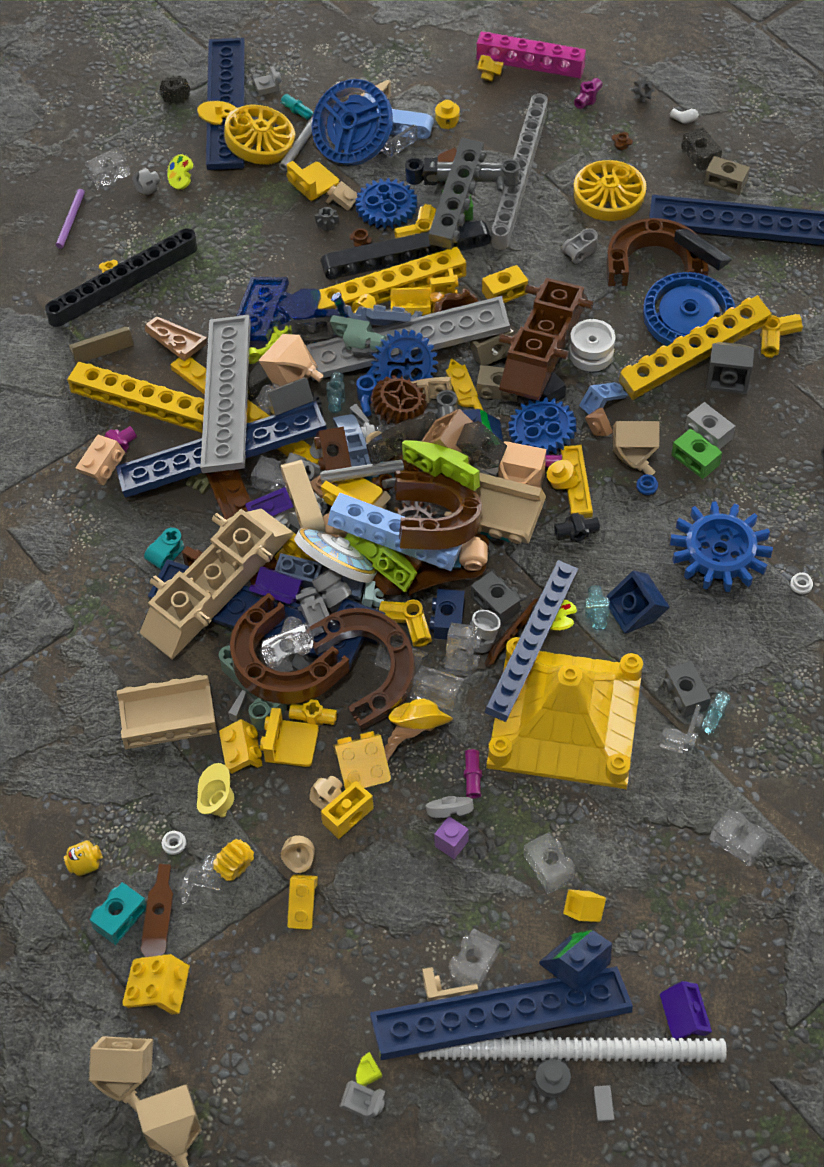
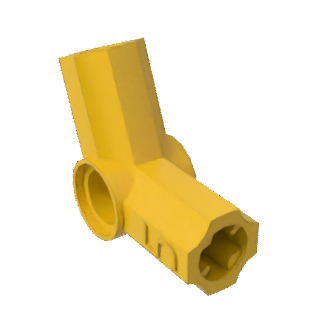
M424 204L419 209L418 220L414 225L394 228L395 238L430 231L436 208L432 207V205Z
M799 314L781 318L771 315L769 323L761 329V354L765 355V357L773 358V356L779 354L780 336L802 331V319Z
M413 599L406 603L381 601L379 611L384 612L386 616L396 623L407 624L413 646L423 647L432 642L423 607L418 600ZM412 612H418L416 615H409Z

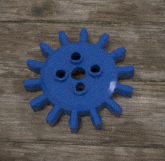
M716 501L712 502L710 515L703 516L700 510L694 506L691 508L690 514L695 521L693 525L681 518H678L676 523V529L686 533L687 536L671 534V546L685 547V550L673 553L672 561L675 564L689 560L691 564L685 569L684 577L689 579L699 571L705 575L703 579L704 589H708L712 584V579L717 578L723 579L725 591L730 592L733 582L732 578L737 576L749 587L752 584L753 577L747 570L751 568L764 575L767 569V564L756 559L755 556L771 558L773 547L757 545V542L768 540L769 529L753 532L751 528L756 524L758 516L754 513L745 521L737 518L739 513V505L737 504L732 506L729 515L719 513V506ZM720 546L725 548L726 551L719 553L714 548Z

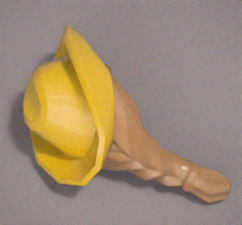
M415 699L411 703H404L394 708L388 716L390 721L396 724V727L392 732V736L388 738V744L385 745L384 750L387 763L403 740L413 738L422 731H432L435 727L451 722L453 718L438 710V706L434 702L426 699Z

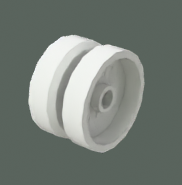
M588 319L577 323L571 331L569 356L574 366L588 372L600 371L609 366L614 356L615 331L609 324L597 319Z

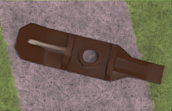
M537 598L529 603L491 648L486 658L485 666L489 667L494 663L497 655L504 649L507 642L526 624L533 606L538 601Z
M159 864L156 884L148 893L141 942V952L145 957L160 956L166 953L173 893L169 886L171 864ZM158 908L164 910L160 915L155 914V910Z

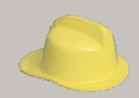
M216 763L209 766L199 779L197 809L202 814L225 817L226 812L233 805L234 793L230 788L229 769L221 763Z

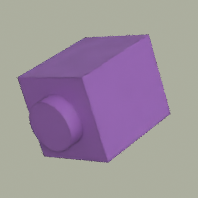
M448 816L435 833V847L455 859L468 843L469 829Z

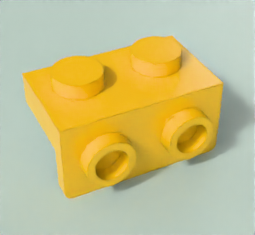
M391 288V310L393 306L405 308L411 315L415 311L422 312V316L431 314L430 288Z
M240 719L219 731L225 766L229 769V773L233 774L250 764L257 768L262 766V752L258 745V732L255 726Z

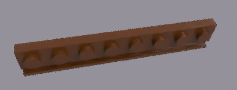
M237 469L205 473L224 519L227 520L233 517L240 509L248 512L245 504L251 502ZM273 555L272 560L270 559V562H266L263 567L275 570L277 565L275 556ZM258 572L250 579L251 585L256 583Z

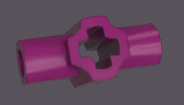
M594 78L592 81L583 82L580 85V94L574 100V105L578 109L593 105L596 102L597 92L602 88V81Z
M129 426L121 432L118 429H111L105 433L104 437L117 441L126 453L129 448L128 443L136 439L137 435L132 427Z

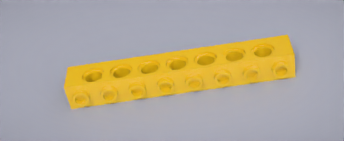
M454 247L452 250L446 249L312 292V307L320 323L331 320L333 315H346L344 305L351 306L352 310V304L363 294L373 296L377 305L391 300V288H430V279L448 277V269L452 268L453 274L457 275L458 278L465 277L466 261L458 247Z
M758 295L753 298H747L739 306L727 309L720 317H713L704 326H697L684 337L679 336L672 344L660 347L651 356L646 355L642 357L635 365L626 366L620 373L619 382L630 398L634 400L710 357L713 343H735L768 324L772 313ZM707 335H713L715 338H710ZM691 344H695V345H697L698 347H697V348H694V347H691L690 345H691ZM673 354H679L681 357H675ZM656 364H662L664 367H658ZM644 373V374H646L647 376H646V377H641V376H639L638 374Z
M82 362L77 363L67 379L72 393L203 433V398L193 397L183 392L167 389L164 386H157L144 380L134 379L128 375H121L111 370L98 368L92 364Z

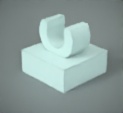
M375 581L365 583L362 605L370 608L372 604L380 607L381 601H384L383 599L376 598V596L383 597L384 593L379 588L374 589Z

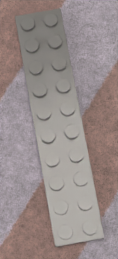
M502 296L412 318L411 322L400 321L372 329L373 332L387 336V334H390L393 337L395 330L399 331L400 335L403 329L407 330L408 335L411 330H414L416 335L418 333L423 334L422 339L428 338V344L434 345L431 351L511 331ZM343 337L306 345L318 366L316 370L324 375L323 378L373 366L371 362L377 361V358L374 356L354 355L352 350L346 349ZM418 347L412 349L411 356L418 354ZM394 348L391 351L392 358L398 355V348Z
M249 315L209 320L200 466L202 473L245 468L251 322Z

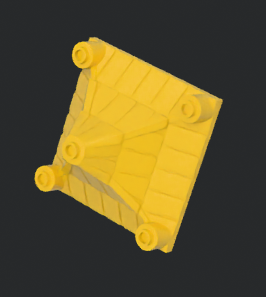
M514 637L507 642L503 672L520 637ZM540 651L507 722L497 718L494 720L486 768L627 789L643 669L641 657L629 653L624 655L620 662H611Z

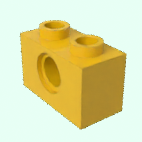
M518 265L482 278V293L487 300L502 296L503 302L506 303L528 294L525 293L528 279Z
M355 781L321 810L322 824L340 839L374 809L373 796Z

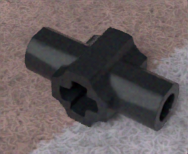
M579 513L571 514L565 518L564 523L554 524L557 538L570 536V539L575 542L583 541L589 536V532L600 530L597 517L584 519V516Z

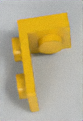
M294 874L290 878L288 928H312L314 891L317 887L318 876Z

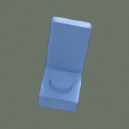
M615 382L591 385L579 406L590 414L598 408H603L608 400L626 398L628 394L620 384Z

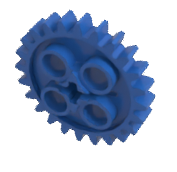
M387 178L386 182L380 179L379 183L373 180L372 185L366 184V189L361 188V193H357L356 212H358L359 217H363V222L369 221V225L375 223L376 228L380 225H383L384 229H386L387 225L394 228V224L400 227L401 221L408 223L407 218L412 219L413 214H416L417 195L414 194V189L410 190V185L404 186V181L398 184L397 179L393 182H390L389 178Z
M406 329L402 330L401 335L399 331L395 330L394 337L387 334V341L380 339L383 344L382 347L375 346L379 353L372 354V356L377 358V361L371 362L372 365L377 366L372 373L379 374L375 379L378 382L384 380L386 376L391 379V372L394 369L399 370L397 378L403 376L405 380L410 378L411 382L433 378L430 375L431 372H437L433 365L438 364V361L433 359L437 353L431 352L434 345L428 344L429 339H422L423 334L418 333L416 335L414 330H411L409 335ZM418 347L419 352L417 356L412 357V349ZM394 348H398V355L392 358L391 351ZM405 359L409 362L422 361V364L406 363L404 366H402L401 364L387 365V363L391 361L405 362ZM414 368H418V375L412 378L411 371Z
M546 397L543 402L536 400V403H533L529 400L528 406L521 404V410L515 409V415H511L508 430L512 443L546 449V455H549V451L557 454V448L564 450V444L570 445V439L575 438L574 432L577 430L574 412L570 411L569 406L564 407L562 401L556 404V399L548 402Z

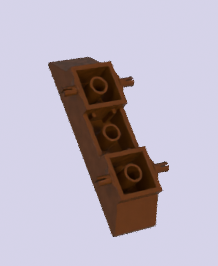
M546 278L539 287L527 284L525 293L536 295L524 327H520L518 333L513 337L501 334L499 337V342L510 345L499 390L530 399H540L559 358L566 360L568 358L569 351L564 350L584 307L591 309L593 306V301L588 300V297L584 294L585 287Z

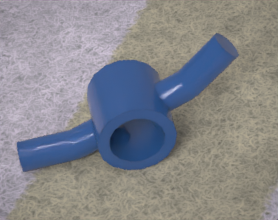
M374 365L366 375L359 377L356 382L357 398L361 402L362 411L366 417L371 415L369 404L372 403L371 395L373 388L377 385V380L374 378L376 374L372 373L377 368Z

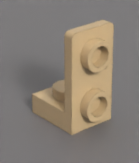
M433 967L423 969V982L427 1002L478 992L477 984L441 990L439 975L434 976Z

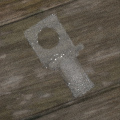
M206 853L200 869L188 868L181 887L182 903L187 902L193 885L221 890V874L215 872L213 868V862L217 858L216 854L213 853L210 860L211 853Z

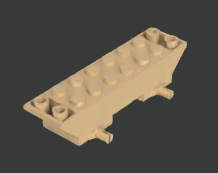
M240 509L233 517L227 520L216 513L212 517V521L218 524L220 528L210 539L212 544L184 573L179 571L172 579L163 582L157 576L151 578L150 583L158 588V591L148 602L150 608L140 634L173 660L204 626H208V623L210 624L211 619L259 571L260 567L266 562H270V559L272 560L273 555L293 536L294 533L263 509L248 512Z

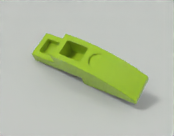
M407 440L402 442L403 459L408 463L417 466L434 477L443 473L445 476L452 478L473 491L480 487L479 470L469 465L468 456L438 444Z
M347 533L344 539L348 540L352 547L372 561V567L404 592L408 590L417 572L401 552Z

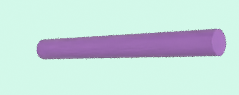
M78 189L56 242L57 248L62 249L85 194V191L82 189Z

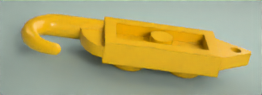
M451 359L446 370V377H451L452 391L457 395L458 405L483 410L466 366Z

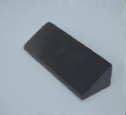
M689 229L675 231V242L716 270L720 271L732 261V258Z

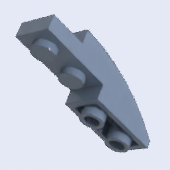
M349 414L333 417L332 420L335 428L344 426L351 466L371 464L368 447L355 416Z
M280 553L275 567V571L302 579V587L315 588L311 581L329 570V568L323 567L319 562ZM342 575L341 581L346 582L353 592L348 598L360 600L365 582L356 581Z

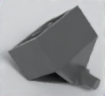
M713 343L706 389L747 394L753 368L754 348L735 343Z

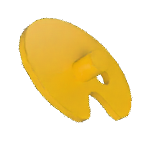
M208 101L198 107V115L208 123L221 125L222 118H227L237 108L222 101Z

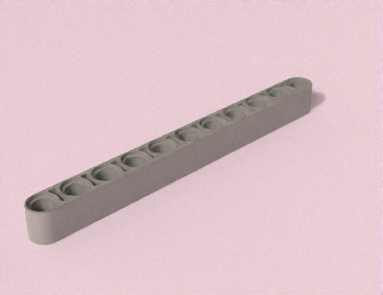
M535 94L531 98L513 157L520 164L519 183L515 186L504 187L492 227V246L498 250L507 248L512 236L547 115L548 98L544 94Z

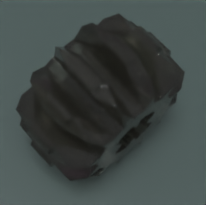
M173 75L171 78L166 77V80L161 81L159 92L164 102H168L169 105L173 103L177 105L178 103L184 104V100H189L191 90L186 78H182L181 75L178 77Z

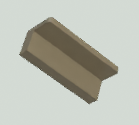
M125 326L71 344L69 347L77 364L78 362H85L133 346V340L129 327Z

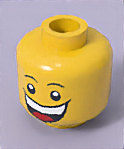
M84 841L69 847L67 855L64 856V861L71 874L83 876L97 870L100 864L99 860L103 857L98 845L93 846L90 841Z

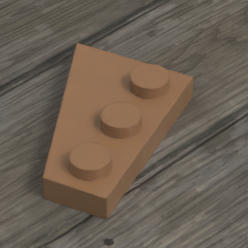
M157 316L145 324V332L184 361L207 344V337Z

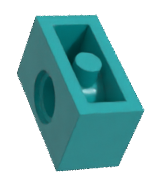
M122 882L118 887L110 891L107 900L102 906L94 909L89 920L95 931L116 945L146 911L147 904L144 897ZM115 910H122L120 914L112 915Z

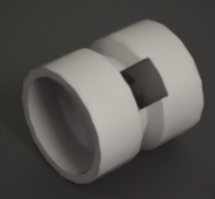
M331 569L311 581L317 592L323 593L322 598L328 608L336 605L353 593L348 584L341 581L342 575Z
M488 610L476 611L471 618L465 635L466 645L475 652L484 653L490 651L501 625L499 617Z

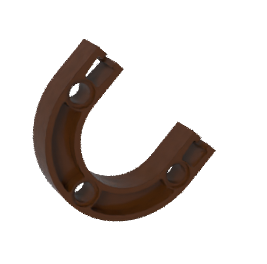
M642 219L625 225L610 240L606 263L608 286H615L614 276L615 274H621L622 286H628V258L636 250L648 246L664 247L675 252L682 259L685 272L700 273L708 276V264L674 241L676 230L689 229L692 231L690 228L667 219Z
M396 470L395 500L435 503L449 509L453 513L446 517L433 519L401 517L399 528L400 548L448 549L468 542L477 534L482 503L475 491L442 474L434 477L427 472Z
M268 593L250 607L234 626L230 640V651L235 675L250 693L269 702L296 704L314 699L330 689L349 672V659L344 655L342 660L337 663L339 651L332 646L312 664L298 671L281 672L265 666L255 654L256 646L262 637L285 619L284 605L279 602L274 609L273 601L275 598Z
M351 608L335 612L305 629L304 633L309 643H311L313 637L323 632L327 635L317 643L313 641L312 647L316 655L345 639L358 636L376 640L388 651L391 658V667L385 682L373 693L348 706L361 731L388 717L394 708L404 703L414 683L415 659L407 635L390 617L371 609ZM333 625L341 626L340 630L335 633L329 631ZM394 640L403 641L400 647L391 646ZM379 700L386 702L385 707L382 709L374 707L375 703ZM370 708L372 713L363 720H360L357 713Z

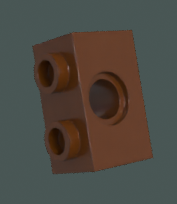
M344 426L318 431L316 433L317 437H314V444L316 450H320L321 458H318L320 471L352 467ZM328 446H334L337 449L335 457L327 454Z

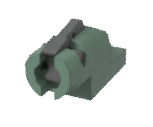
M335 315L330 320L334 334L343 337L346 349L352 350L354 355L372 356L374 353H379L375 346L382 347L383 344L380 339L385 340L387 337L373 332L368 321Z

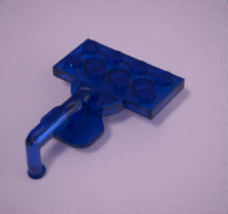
M251 277L236 315H249L251 320L250 341H268L273 326L283 325L291 319L298 321H330L333 315L349 318L344 311L345 302L340 292L333 294L331 297V301L336 304L337 309H317L321 300L320 291L318 289H300L291 295L286 292L289 286L287 277Z

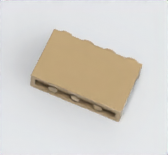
M480 473V487L475 490L482 503L477 533L482 531L497 539L504 537L516 544H521V542L529 544L546 498L542 488ZM446 511L444 516L446 517L453 513Z
M195 675L191 678L172 679L168 682L149 683L145 686L126 687L116 691L122 726L121 737L125 749L217 733L208 675Z

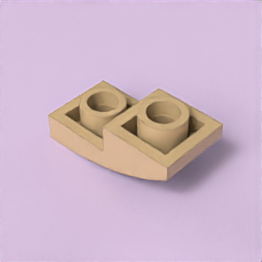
M435 377L411 382H417V388H423L427 403H430L431 399H437V395L443 390L452 391L451 377Z

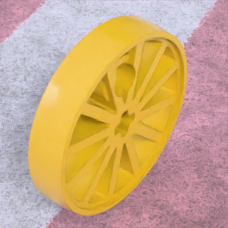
M246 105L233 110L226 118L224 139L228 148L238 157L256 164H272L283 160L292 148L295 130L288 118L277 110L261 105ZM256 144V150L251 149Z
M614 160L598 161L585 166L576 175L573 188L574 200L578 208L592 218L603 221L623 220L634 215L642 207L646 194V182L642 174L629 164ZM601 173L602 178L598 177L596 174ZM608 201L611 208H605Z

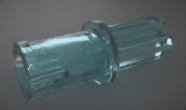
M718 692L713 704L707 708L708 714L701 728L708 734L715 731L720 719H723L725 716L724 711L731 700L730 695L726 692Z

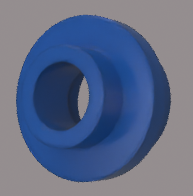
M645 474L638 479L636 487L640 493L651 495L657 491L658 482L654 476Z

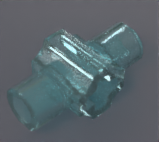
M340 372L332 373L331 381L326 386L329 402L328 409L335 413L341 411L342 402H345L346 399L345 383H343L344 375Z
M600 586L589 587L588 598H585V614L587 618H591L592 627L595 630H603L607 627L606 617H609L610 614L609 598L603 597L602 587Z

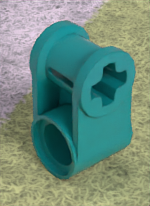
M176 528L166 529L146 549L144 559L162 570L167 559L173 561L184 549L180 531Z

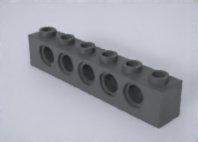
M461 137L429 231V244L452 250L454 242H458L460 234L458 229L459 226L464 224L465 215L463 214L465 210L469 209V196L474 194L476 187L474 181L475 178H479L481 173L480 163H484L486 158L484 142Z

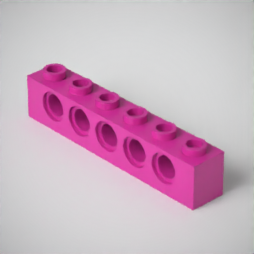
M481 31L477 41V60L480 59L481 55L490 56L493 61L504 62L503 65L581 79L585 68L586 50Z

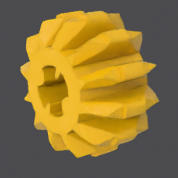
M238 839L228 843L217 854V858L213 862V868L217 871L216 873L226 881H233L235 878L240 877L254 859V852L250 849L251 847L246 842L244 843Z

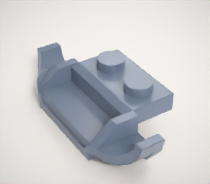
M344 305V311L349 318L368 321L371 325L385 326L400 321L411 322L412 318L422 316L420 311H415L411 316V313L403 307L393 306L392 310H388L386 306L374 305V308L359 306L356 313H353L351 306Z

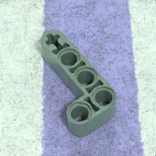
M225 646L219 651L222 671L255 699L249 706L251 724L257 730H265L266 716H270L271 708L281 709L283 715L287 711L288 704L269 702L250 693L235 675L230 646ZM258 714H264L262 717H256Z

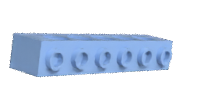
M339 493L330 509L327 525L452 571L462 545L440 550L402 549L399 545L400 519L404 516Z

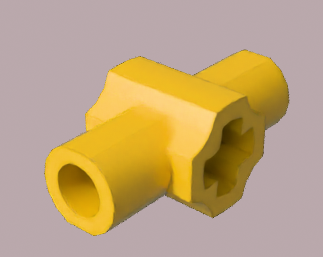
M310 700L303 705L291 704L289 718L303 720L305 723L318 726L323 725V723L335 725L337 710L323 708L318 700Z

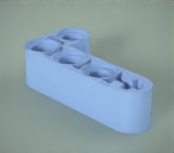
M364 94V97L368 98L372 103L376 102L370 94ZM392 109L393 125L391 135L426 139L430 136L434 123L431 115Z

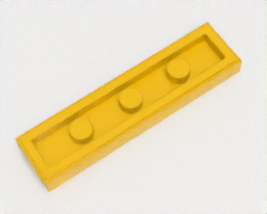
M582 445L564 446V450L560 449L562 460L571 462L579 475L577 485L566 489L570 515L579 513L584 518L593 517Z

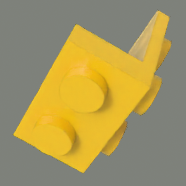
M293 161L286 164L288 181L310 201L329 191L333 185L337 186L339 184V179L320 162H314L304 169H301Z
M363 477L342 480L337 487L328 481H325L321 486L324 502L330 506H333L339 493L372 505L383 495L382 488Z
M271 708L270 716H266L264 729L267 730L266 737L262 736L260 742V750L264 752L265 762L310 767L313 762L317 742L318 725L285 721L282 719L281 709Z
M374 731L360 734V739L352 740L351 737L338 739V744L333 745L345 789L355 781L364 788L390 781L391 775L381 735H374Z
M172 954L134 959L129 973L123 1005L127 1008L156 1005L170 1014H179L190 966Z

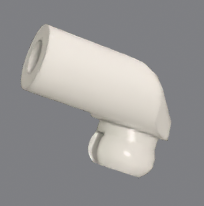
M673 109L670 113L671 118L683 124L693 122L699 116L695 109H689L684 112Z

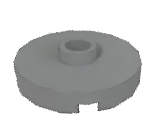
M448 796L426 804L428 815L435 818H447L451 816L450 814L455 813L460 816L474 810L473 799L469 797Z

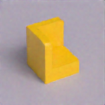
M568 890L563 914L579 921L600 922L606 898L591 891Z

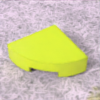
M370 1052L361 1059L356 1071V1081L362 1086H367L382 1077V1073Z

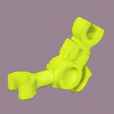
M275 324L273 328L274 333H272L268 344H265L264 348H249V363L254 364L258 362L260 357L270 349L282 334H289V327L285 326V329L280 331L278 330V324Z

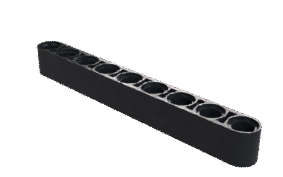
M478 220L459 226V239L457 243L454 242L452 248L458 247L459 251L488 245L492 237L486 223ZM429 231L327 253L321 257L320 262L326 278L337 279L400 265L444 251L447 248L429 244Z
M189 228L182 229L48 302L45 306V311L49 324L53 327H60L197 251V241L194 230Z

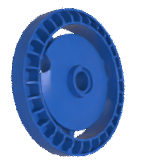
M349 79L332 86L320 98L313 113L312 134L317 148L328 159L341 165L353 166L371 160L383 149L392 131L393 112L387 96L378 87L366 80ZM354 92H363L370 94L376 102L372 103L368 98L361 95H349V99L345 102H342L340 99ZM326 120H327V133H328V136H329L330 140L333 142V144L336 145L334 150H333V148L330 146V144H329V142H328V140H327V137H326V129H325Z
M681 272L665 276L650 288L644 301L643 318L652 336L660 343L668 346L679 336L684 337L695 327H702L707 324L711 318L720 313L719 306L724 314L727 309L735 308V304L728 290L713 278L693 272ZM663 296L659 306V313H656L655 304ZM707 335L710 338H715L713 335ZM691 344V345H690L691 347H694V348H697V347H698V346L695 345V344Z

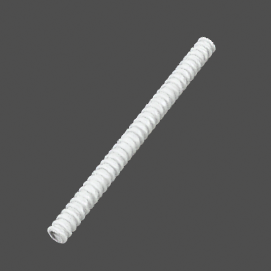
M501 1037V1039L496 1038L419 1053L420 1060H424V1057H428V1060H432V1057H436V1060H440V1057H444V1060H448V1057H452L453 1060H456V1057H461V1060H464V1058H469V1060L477 1058V1060H481V1058H485V1060H489V1058H493V1060L509 1058L510 1061H513V1058H517L518 1061H521V1058H525L526 1061H529V1058H533L534 1061H537V1058H541L542 1061H545L546 1058H557L562 1061V1058H566V1061H570V1058H574V1061L582 1058V1061H586V1059H590V1061H594V1059H598V1061H602V1059H606V1061L614 1059V1061H619V1059L627 1061V1059H630L631 1062H634L635 1059H638L639 1062H643V1059H647V1062H651V1059H655V1062H659L660 1059H663V1062H667L668 1059H671V1062H675L676 1059H679L680 1062H683L684 1059H687L688 1062H692V1059H695L696 1062H700V1059H703L704 1062H708V1060L724 1062L726 1060V1043L723 1038H720L719 1041H716L715 1038H711V1041H708L707 1038H703V1041H700L699 1038H695V1041H692L691 1038H687L686 1041H683V1038H679L678 1041H675V1038H671L670 1041H667V1038H663L662 1041H659V1038H655L654 1041H651L650 1038H646V1040L638 1038V1040L630 1038V1040H626V1038H622V1040H618V1038L602 1040L601 1037H598V1040H594L593 1037H590V1040H586L585 1037H582L581 1040H578L577 1037H574L573 1040H570L569 1037H566L565 1040H562L561 1037H558L557 1040H554L553 1037H549V1040H545V1037H541V1040H537V1037H533V1040H529V1037H525L524 1040L521 1037H517V1039Z

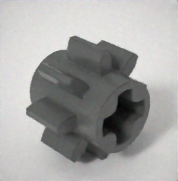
M642 78L640 82L635 81V87L631 89L635 95L634 99L640 98V102H645L646 98L652 99L651 94L655 91L652 88L653 82L647 83L646 78Z
M330 207L319 209V214H315L317 228H321L324 231L335 229V224L339 223V216L336 210Z

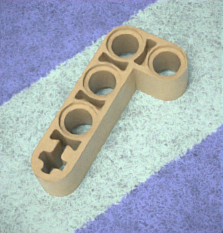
M302 460L280 465L285 485L294 505L293 508L299 522V528L326 533L324 520Z

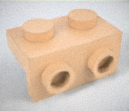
M97 435L76 466V469L79 473L95 478L100 485H105L118 463L122 460L125 451L117 441Z

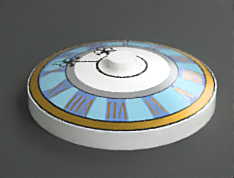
M301 528L294 538L296 544L306 554L343 576L369 583L373 581L377 570L372 567L371 562L358 550L349 545L350 542L342 537L337 538L321 531Z

